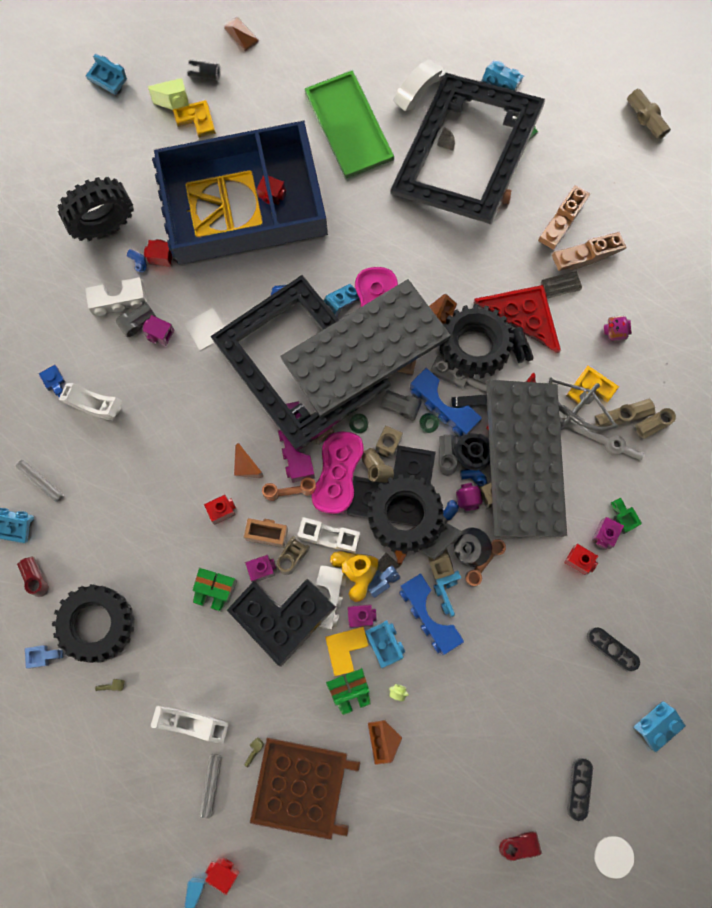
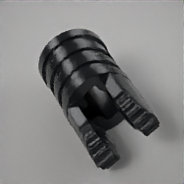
M189 60L188 64L195 67L198 66L199 72L187 71V76L219 80L220 64Z
M519 327L511 330V333H514L512 349L518 363H522L525 360H533L534 357L523 328Z

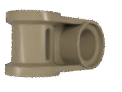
M292 536L277 560L279 571L284 575L292 574L308 552L310 546H305L297 541L295 536ZM288 560L292 565L289 569H283L281 563Z

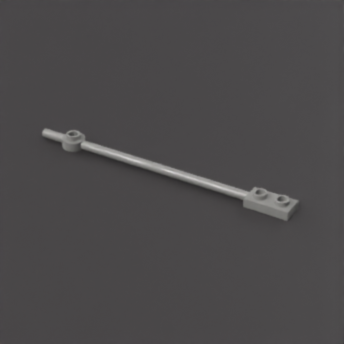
M437 355L430 370L436 377L462 389L467 383L487 392L485 383L469 378L468 373H463L462 376L458 375L459 370L457 368L452 371L449 368L450 362L445 363L443 358ZM560 417V422L562 423L565 419ZM571 421L566 425L568 429L604 444L606 451L611 455L616 456L624 453L640 461L644 456L643 453L627 447L625 440L621 436L614 435L607 438ZM614 442H618L619 447H615Z

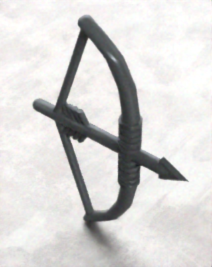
M552 377L549 378L550 384L553 382L584 391L580 395V403L573 411L559 402V411L567 416L562 423L560 422V430L566 429V425L570 420L591 431L602 432L618 427V424L613 421L594 393L599 388V383H596L590 390L554 380ZM595 399L612 425L607 427L593 426L585 422L576 413L584 404H590Z

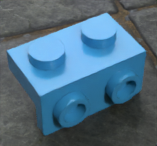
M95 53L93 55L95 63L87 72L86 77L89 81L116 95L127 81L125 70L121 65L114 64L105 56H99Z
M493 61L487 66L481 82L515 91L522 82L524 75L520 74L516 69L506 67L500 61Z
M385 621L365 631L381 668L404 658L403 654L406 652L401 641L397 643L394 637L397 632L393 623L388 624V621Z
M664 701L634 726L635 730L644 737L649 747L655 753L686 727L677 711Z

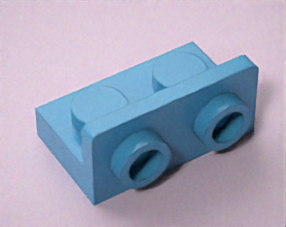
M0 508V539L20 543L28 542L30 522L34 520V516L28 515L24 511L11 512L7 508Z

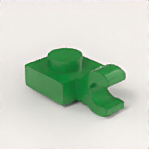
M621 497L611 502L613 509L618 513V515L614 516L616 522L624 525L622 529L623 534L642 524L633 507L627 509Z

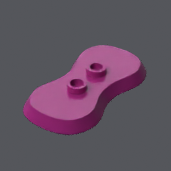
M384 267L366 268L358 273L355 280V289L360 298L361 307L398 285L394 272Z
M345 431L332 433L327 437L322 446L323 468L316 482V490L312 494L313 505L321 512L330 514L341 513L350 506L353 500V473L364 450L362 439L357 434Z

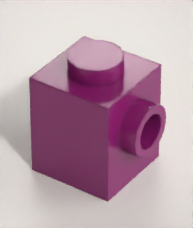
M153 315L143 325L146 339L154 344L158 342L167 346L175 331L171 323Z
M605 517L601 520L592 541L596 542V546L599 548L611 549L615 546L624 525Z
M268 555L245 562L251 582H258L275 576L274 570H277L274 558L270 559Z
M371 605L347 607L349 628L373 626V621H377L376 609H372Z

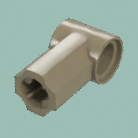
M664 408L636 424V431L640 437L645 439L670 426L675 421L676 414L672 409ZM661 415H666L669 422H664L661 419Z
M374 448L363 451L361 458L368 469L370 481L387 483L388 478L392 477L393 479V468L384 464Z

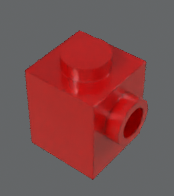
M263 175L257 187V194L265 203L270 204ZM268 176L273 202L278 205L280 200H284L286 196L284 182Z
M161 239L149 240L148 246L144 248V257H146L148 263L171 267L172 254L169 251L167 242Z
M222 495L204 504L214 525L235 515L234 509H236L232 498L228 499L226 495Z
M577 543L573 546L564 563L586 575L589 572H593L597 567L598 562H596L598 555Z
M219 858L216 863L212 861L205 872L208 876L205 881L227 895L240 871L233 867L234 864L230 860Z

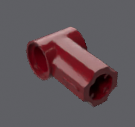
M32 556L20 560L17 565L25 583V591L36 597L44 596L48 591V584L42 577L35 557ZM39 582V588L34 591V585Z

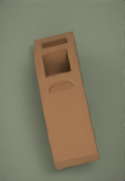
M574 185L538 241L554 250L579 214L590 193Z
M620 232L589 239L585 244L555 251L551 256L558 271L569 268L575 270L608 258L626 249L627 246Z

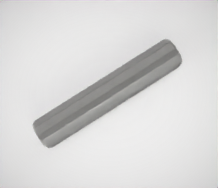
M20 460L16 464V468L55 502H58L63 497V494L24 460Z
M217 754L209 756L200 809V817L210 818L212 815L221 756Z

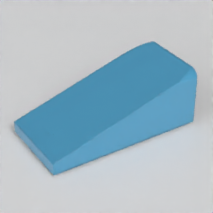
M191 878L189 880L185 908H196L206 884L205 879Z

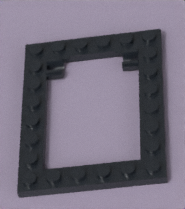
M445 73L390 189L391 194L492 224L544 107L545 99ZM472 100L504 108V111L507 113L504 117L503 125L513 128L481 200L416 181L448 111L461 113L463 103L466 101L471 102Z
M303 275L210 336L296 452L391 386L386 378L322 418L317 412L310 415L302 403H299L291 410L284 403L239 344V341L298 301L321 330L339 321ZM300 413L301 417L297 419L295 415Z

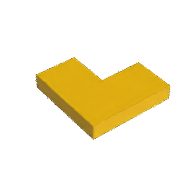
M207 100L173 109L177 127L195 123L198 137L215 134Z
M590 366L586 367L574 384L575 386L591 390L596 383H599L600 386L594 393L607 403L619 388L618 385ZM571 388L566 396L579 404L581 401L580 395L584 391Z
M364 627L325 637L334 676L354 672L350 651L369 647Z

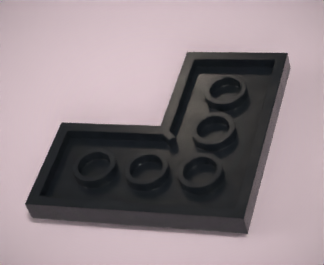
M398 445L393 480L399 478V475L402 474L403 478H410V475H415V479L421 480L423 478L430 486L436 452ZM354 476V496L348 507L347 515L368 518V502L372 499L371 494L379 489L378 485L380 483L383 485L385 483L373 482L369 478ZM402 496L391 502L388 507L387 517L389 522L417 527L423 520L424 509L417 499Z
M306 579L281 607L257 582L253 581L227 611L278 666L282 667L336 606L309 579Z

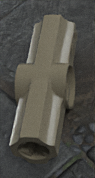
M637 88L628 95L627 101L637 112L636 115L639 123L643 126L646 125L656 139L660 140L665 137L671 128L662 118L659 106L656 103H651L641 89Z
M650 398L630 405L625 404L620 408L608 411L618 426H625L630 422L656 414L655 405ZM621 412L628 413L629 418H623ZM605 413L595 416L596 426L607 427L612 425Z

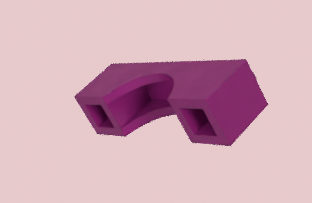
M299 401L287 403L286 405L291 410L299 404ZM298 413L295 417L298 419L301 417V414ZM278 430L280 442L284 441L285 448H282L283 459H287L289 465L285 467L287 478L291 477L293 483L302 481L307 477L315 478L311 456L302 454L299 451L296 452L281 430Z

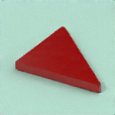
M543 285L474 299V304H478L483 309L485 305L489 306L488 310L494 312L495 309L498 310L500 318L503 316L507 318L506 323L511 324L514 328L522 327L526 335L556 353H560L561 348Z

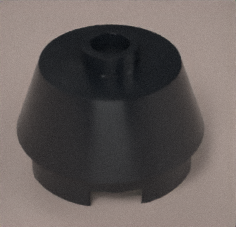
M476 433L462 436L455 447V454L459 463L470 470H481L490 464L489 439L482 434Z
M464 529L463 533L454 543L455 555L467 566H481L489 559L492 553L491 541L488 535L481 529Z

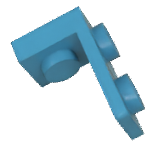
M348 284L326 295L323 301L337 317L342 308L360 298L356 289L351 284Z
M455 571L453 575L436 579V584L433 585L437 596L441 595L444 602L441 604L444 614H448L450 618L454 617L455 613L443 586L446 585L447 588L458 585L457 581L461 579L459 571Z

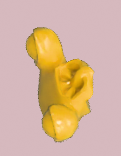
M344 551L334 552L330 556V563L334 567H342V573L346 574L351 581L356 583L348 593L350 599L354 602L362 601L366 597L368 586L376 574L378 559L366 554Z

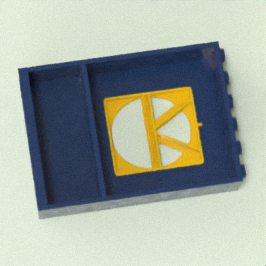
M304 120L154 150L155 157L152 158V162L157 172L155 178L160 189L158 190L160 201H162L161 211L166 221L164 227L169 237L167 244L173 259L176 258L179 265L328 235L327 218ZM263 175L270 204L265 203L257 194V187ZM268 176L284 182L286 196L284 200H280L278 205L273 202ZM225 181H237L246 185L252 190L256 198V209L253 216L248 222L238 228H234ZM218 182L221 198L205 194L203 191L210 185ZM198 199L221 205L203 221L199 219L196 212ZM224 214L227 230H216L209 227L210 224Z

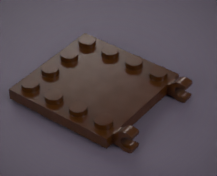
M267 738L250 823L332 840L333 834L347 836L349 826L335 824L344 770L359 771L360 762L346 760L347 753Z

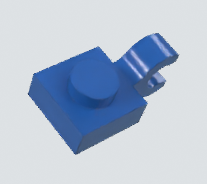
M53 365L40 372L39 376L48 391L53 389L56 396L58 395L60 398L63 391L61 384L65 380L58 367Z

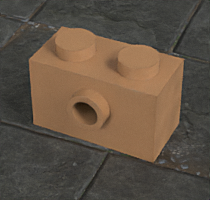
M248 518L244 539L250 542L285 548L288 527L287 525L277 524L274 520L263 519L261 521Z

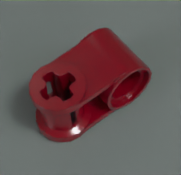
M536 831L504 839L499 845L500 854L510 861L536 857L542 854ZM509 844L512 847H514V849L511 850V854L506 852V850L509 849Z

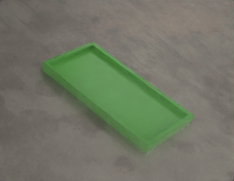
M353 70L305 88L307 98L345 179L394 160V154Z

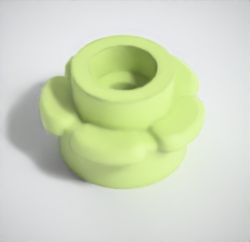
M395 684L394 687L389 688V696L393 699L405 701L406 696L409 695L406 687Z

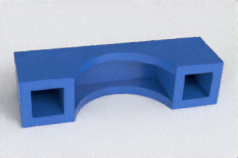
M425 368L410 383L411 394L418 399H422L425 402L426 408L430 411L434 410L439 415L438 418L444 424L448 423L457 436L461 437L470 434L480 424L482 417L469 405L462 408H452L445 405L438 395L440 379Z
M421 573L400 586L402 590L399 592L404 602L408 601L412 606L410 609L415 619L419 618L423 625L420 627L426 636L430 635L434 641L431 645L437 654L441 652L443 656L464 643L454 625H440L429 617L426 610V599L431 589Z

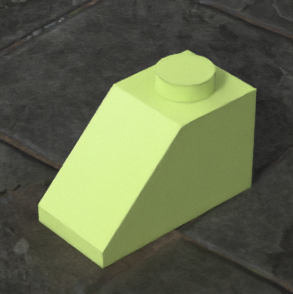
M182 78L148 86L153 104L172 110L189 106Z

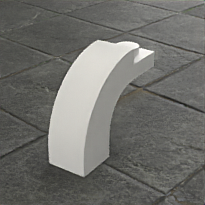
M431 60L423 62L405 79L392 101L404 111L414 109L425 90L433 83L442 81L446 72L443 71L442 66L435 64Z
M66 383L59 398L60 401L78 410L112 421L119 413L122 402L117 397L101 396L75 383Z
M156 706L151 727L179 732L206 741L223 744L229 723L188 711Z

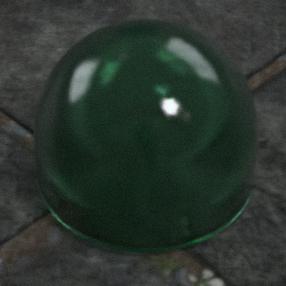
M361 413L353 415L349 422L350 429L355 433L365 432L369 424L368 418ZM361 420L364 426L358 429L354 426V421Z
M426 413L421 416L419 425L425 432L432 433L438 428L439 419L432 413ZM433 419V427L426 428L427 420Z

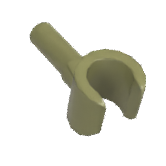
M113 679L112 685L96 686L95 690L122 691L125 681Z
M258 737L250 744L253 751L244 764L246 767H249L254 757L264 747V743Z

